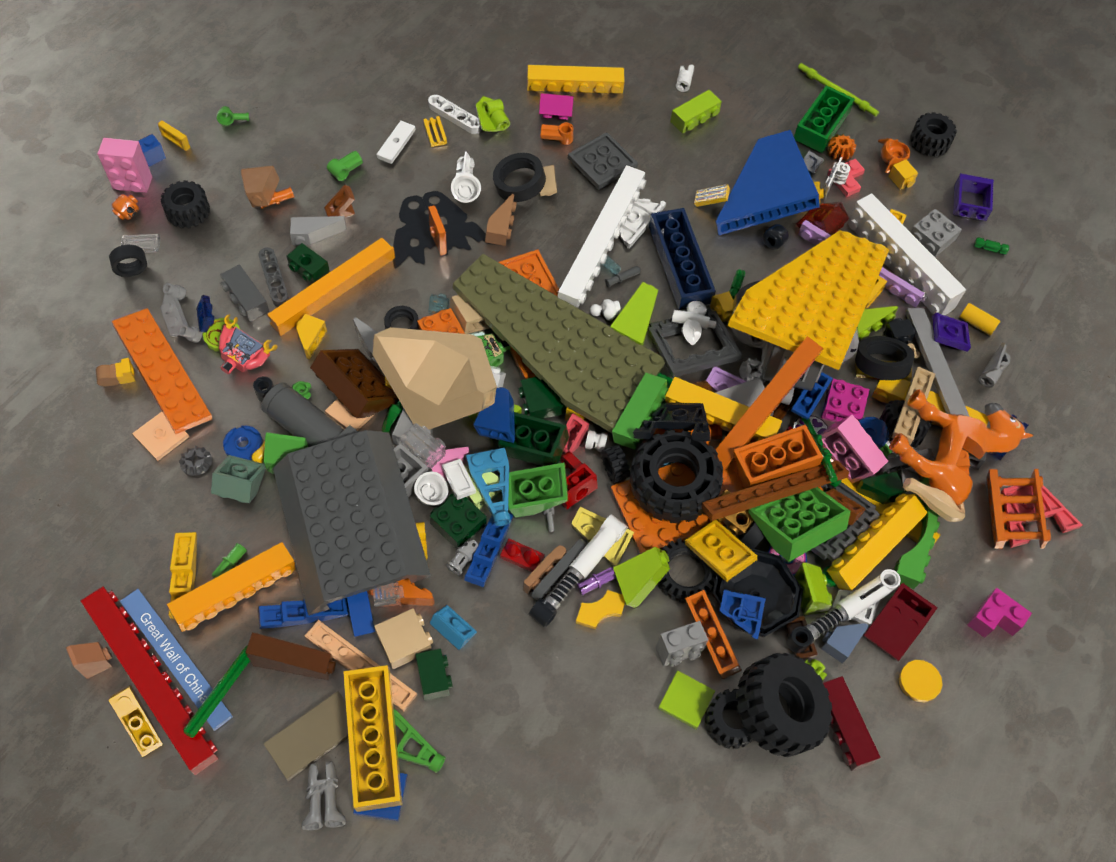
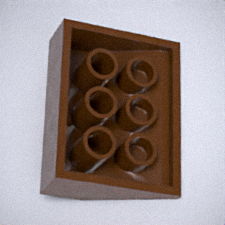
M359 349L320 350L310 367L316 377L324 382L327 389L333 392L339 402L345 405L351 415L356 418L370 417L399 401L395 392L386 386L385 376Z

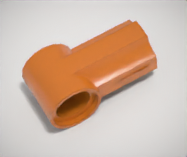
M568 122L561 123L559 126L542 124L541 139L559 140L561 144L569 145L573 142V125Z

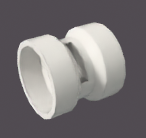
M589 430L585 448L590 450L594 448L598 452H602L605 449L608 434H597L595 431Z

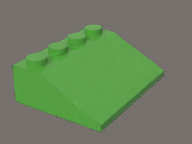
M816 487L751 508L748 512L773 549L790 562L845 531L851 511Z

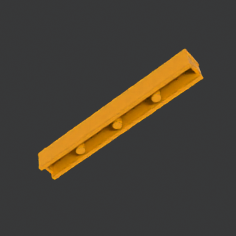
M380 238L268 313L267 316L271 319L270 325L280 336L284 335L296 326L304 314L312 316L395 258L394 247L390 246L383 238Z

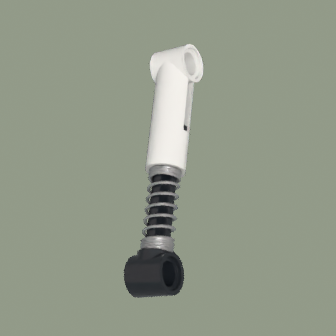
M611 514L604 521L596 535L570 564V569L567 571L568 574L564 575V579L560 580L561 583H557V587L553 588L550 596L547 595L545 599H539L528 615L546 628L557 614L556 609L561 605L560 602L564 601L563 598L568 596L567 593L571 592L572 588H575L574 585L578 584L577 581H581L589 575L612 545L618 542L624 535L628 526Z
M892 569L884 570L879 576L836 603L833 610H829V613L826 612L824 616H820L816 621H812L811 624L805 627L799 626L795 628L787 640L789 649L795 653L804 652L809 645L814 643V640L820 637L821 633L825 634V631H829V628L834 627L833 625L837 626L838 622L849 621L885 596L891 595L900 585L901 579L899 574ZM884 580L889 581L891 585L886 584ZM876 589L875 592H873V593L870 594L869 596L865 597L866 595H868L869 593H871L872 591H874V590ZM796 637H801L804 643L798 642Z

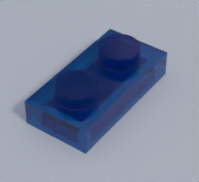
M206 295L201 296L196 308L199 331L207 333L209 326H212L214 323V315H212L213 305L210 303V297Z

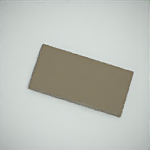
M337 691L263 743L288 781L348 738L346 701Z

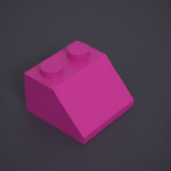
M541 93L539 114H543V118H552V115H558L559 119L568 120V117H572L574 96Z

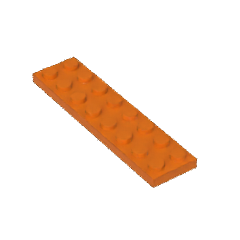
M148 308L113 320L112 325L174 433L178 434L212 420L211 413Z

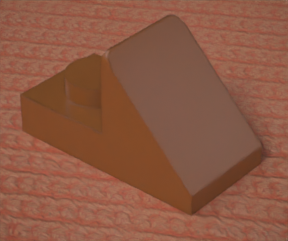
M344 185L324 207L328 217H348L355 214L352 207V202L355 198L350 186Z

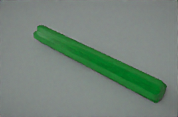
M245 646L186 725L184 734L191 738L195 737L248 665L250 660L246 655L247 646Z

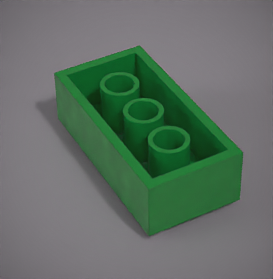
M826 85L797 125L794 139L823 153L829 140L834 137L849 115L855 98Z

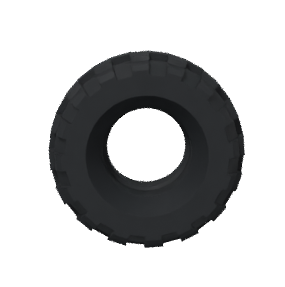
M675 430L665 431L662 435L658 433L653 435L645 444L642 443L633 458L630 471L632 493L634 498L640 503V507L645 512L653 514L654 518L670 520V523H679L684 520L690 522L696 520L702 514L705 515L701 507L702 502L717 498L723 482L722 462L719 461L718 453L714 447L708 446L706 444L707 441H693L691 432L684 430L682 433L675 432ZM679 462L687 465L693 471L695 480L686 486H672L661 479L658 469L667 463Z

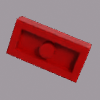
M508 538L500 558L533 572L544 560L545 554Z

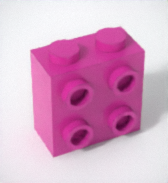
M833 378L828 388L821 418L835 423L850 415H853L858 421L863 419L870 389Z

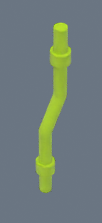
M802 63L799 64L798 69L806 73V76L810 79H815L824 86L827 85L855 98L854 103L864 112L867 111L875 117L879 114V111L870 106V103L866 100L862 101L849 91L819 75L815 69L809 68Z

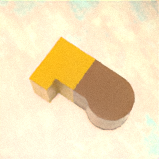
M129 358L121 359L119 363L100 365L96 368L97 384L107 387L136 382L134 367Z

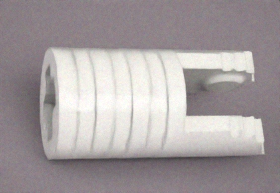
M693 64L689 65L688 70H685L684 66H680L676 88L681 92H686L690 88L694 72Z

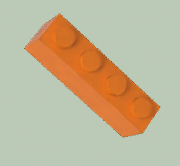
M705 590L685 598L695 621H701L708 638L706 645L722 679L742 671Z

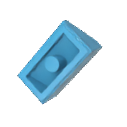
M448 605L434 613L430 624L458 650L463 648L477 633L473 627Z

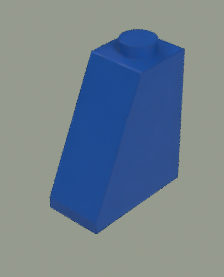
M497 388L494 404L479 412L473 424L478 435L514 443V400L506 388Z

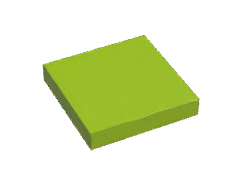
M677 670L658 709L697 730L715 690Z

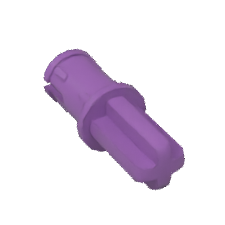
M610 567L598 574L593 573L592 577L578 583L577 587L578 590L581 589L580 593L583 596L596 588L600 589L601 585L617 577L613 567Z

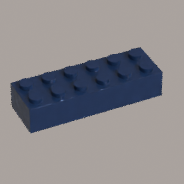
M680 208L651 213L649 229L678 310L687 309V305L692 301H700L704 305L711 304L712 296H715L716 290L685 209Z

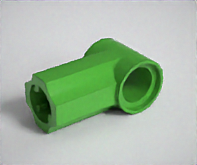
M353 151L340 160L335 158L329 161L327 170L338 181H343L348 177L350 171L363 164V160L357 151Z

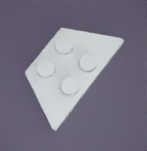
M638 198L637 202H633V210L631 214H627V221L624 226L620 227L621 231L619 234L627 248L630 249L649 227L651 213L661 212L665 208L666 202L653 203L650 202V199Z

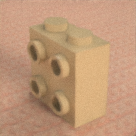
M459 295L451 297L450 308L465 334L490 328L485 323V319L469 302L466 303Z
M414 608L374 626L392 669L416 659L417 653L431 651L432 637L429 631L424 632L422 627L425 625L420 613L416 615Z

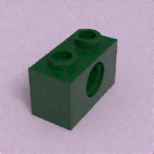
M303 243L287 255L290 270L300 274L306 282L313 284L330 272L328 261Z

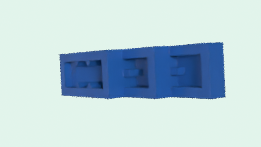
M509 513L512 522L514 515ZM491 516L473 555L472 563L465 575L464 581L484 587L511 522L505 526H496L494 518Z
M368 591L347 597L354 637L374 633L375 628Z
M343 598L328 603L329 610L310 616L307 612L305 599L303 601L281 602V605L259 606V629L315 623L317 620L326 621L348 616L347 600Z

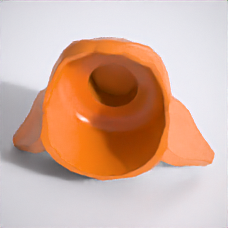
M892 138L878 140V143L884 144L881 148V158L885 164H888L885 173H889L894 164L909 159L910 149L906 144Z

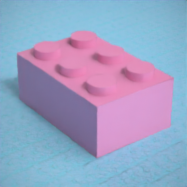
M103 138L97 154L112 188L120 191L147 193L152 180V174L139 141Z
M853 415L832 424L820 434L823 447L830 451L834 461L838 460L849 471L848 479L852 483L874 475L888 462L883 452L876 446L870 435L866 433Z

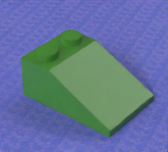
M565 463L509 472L508 505L510 512L515 518L535 515L568 501Z

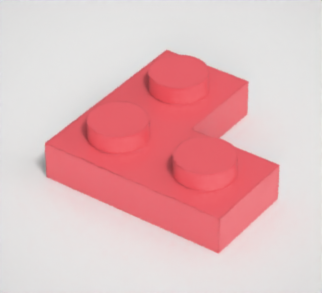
M856 159L845 163L850 166V172L845 184L839 185L835 183L846 197L861 190V186L854 178L863 175L865 169ZM830 169V170L828 171V173H827L828 176H830V174H831V172H832V171H831L832 169Z

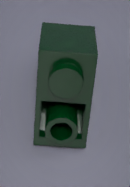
M884 472L875 477H867L860 480L856 488L858 493L881 504L895 502L899 495L906 493L897 472Z

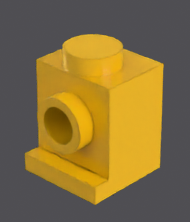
M730 292L712 296L710 308H714L722 322H729L732 316L734 300Z

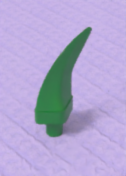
M400 401L396 405L392 404L382 425V432L389 433L391 425L401 415L403 406Z

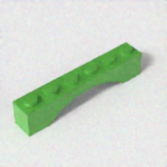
M922 477L919 480L922 484L930 487L929 478ZM917 494L916 496L928 513L921 519V534L917 545L911 551L902 555L894 567V571L900 576V584L904 583L911 589H915L919 584H923L926 573L924 568L928 566L931 558L928 553L934 546L935 539L933 535L937 532L940 522L937 521L939 515L931 510Z

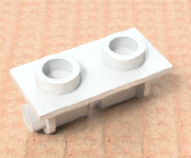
M465 152L464 157L461 156L457 160L456 170L458 173H456V176L463 173L473 175L474 160L472 157L470 158L467 152Z

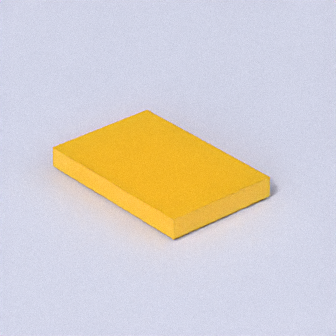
M713 520L685 540V545L726 582L757 560V555L717 520Z

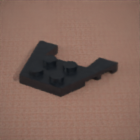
M664 403L652 414L653 418L651 420H645L642 428H636L633 431L634 439H651L656 429L667 431L673 429L693 430V441H711L703 403Z

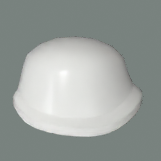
M459 174L451 183V192L457 201L470 203L480 195L481 184L471 174Z
M430 471L418 477L414 485V492L421 503L425 505H439L448 496V485L442 475Z

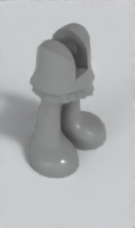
M333 761L326 762V779L319 780L318 764H310L306 789L308 794L305 797L310 799L309 814L303 819V830H318L323 827L321 815V795L323 794L325 795V826L335 828L346 824L345 816L338 812L336 807L335 788L338 787V779Z

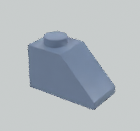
M862 623L837 626L833 632L828 631L822 641L825 644L822 650L843 664L869 625Z

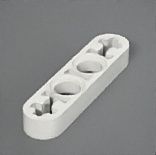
M431 95L428 98L429 109L471 134L481 132L479 118L440 95ZM445 109H452L453 111H451V112H445L444 110H445ZM459 116L465 117L464 120H459L457 118Z

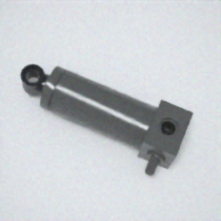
M264 376L254 381L253 387L258 400L262 402V411L293 436L306 438L308 447L358 432L351 425L344 429L287 383L282 382L274 386L272 380Z

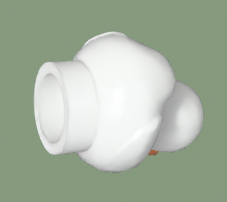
M610 299L603 300L601 306L593 304L590 307L591 315L599 316L602 313L608 321H612L621 312L619 301H612Z

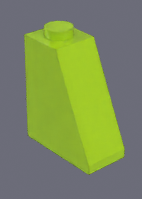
M653 547L613 567L626 605L634 608L638 607L670 570L668 564L670 560L664 550Z

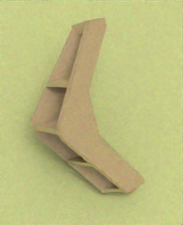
M392 327L374 335L373 357L413 425L424 432L472 415L494 404L497 385L482 339L472 334Z

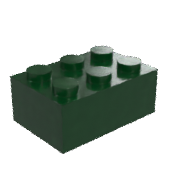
M514 412L515 441L512 443L499 440V448H505L507 457L541 466L558 464L569 439L567 426Z

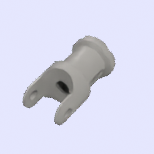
M467 541L462 547H458L456 555L451 562H447V568L453 573L461 575L464 566L473 558L474 552L478 547L477 541Z

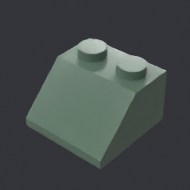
M228 455L212 474L211 494L219 495L222 498L238 500L242 503H250L258 493L266 470L265 464Z

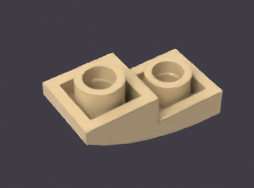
M554 165L543 167L546 182L540 192V196H551L557 193Z

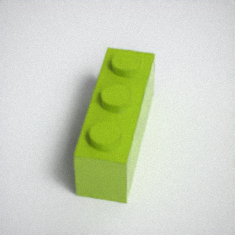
M707 90L673 109L670 122L683 134L688 130H692L695 126L704 123L709 118L718 115L722 101L710 90Z

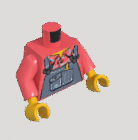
M230 314L226 315L224 322L227 325H224L219 339L221 358L225 361L220 367L221 370L226 374H230L234 368L245 372L246 370L261 367L270 356V351L277 350V345H273L270 349L269 344L272 340H267L264 344H261L237 327L232 328V325L238 322V318L235 317L233 323L229 322Z

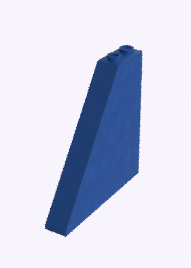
M791 130L757 140L728 196V201L725 202L716 220L718 235L820 207L819 194Z

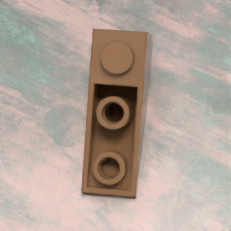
M511 194L489 217L485 243L506 246L507 239L510 240L512 229H509V225L513 226L514 215L511 214L515 212L517 202H514V194Z

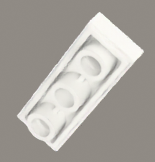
M400 120L376 154L377 159L392 164L415 132V126Z

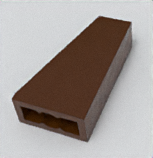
M252 632L246 650V655L254 667L329 680L330 674H333L335 671L336 661H334L331 653Z

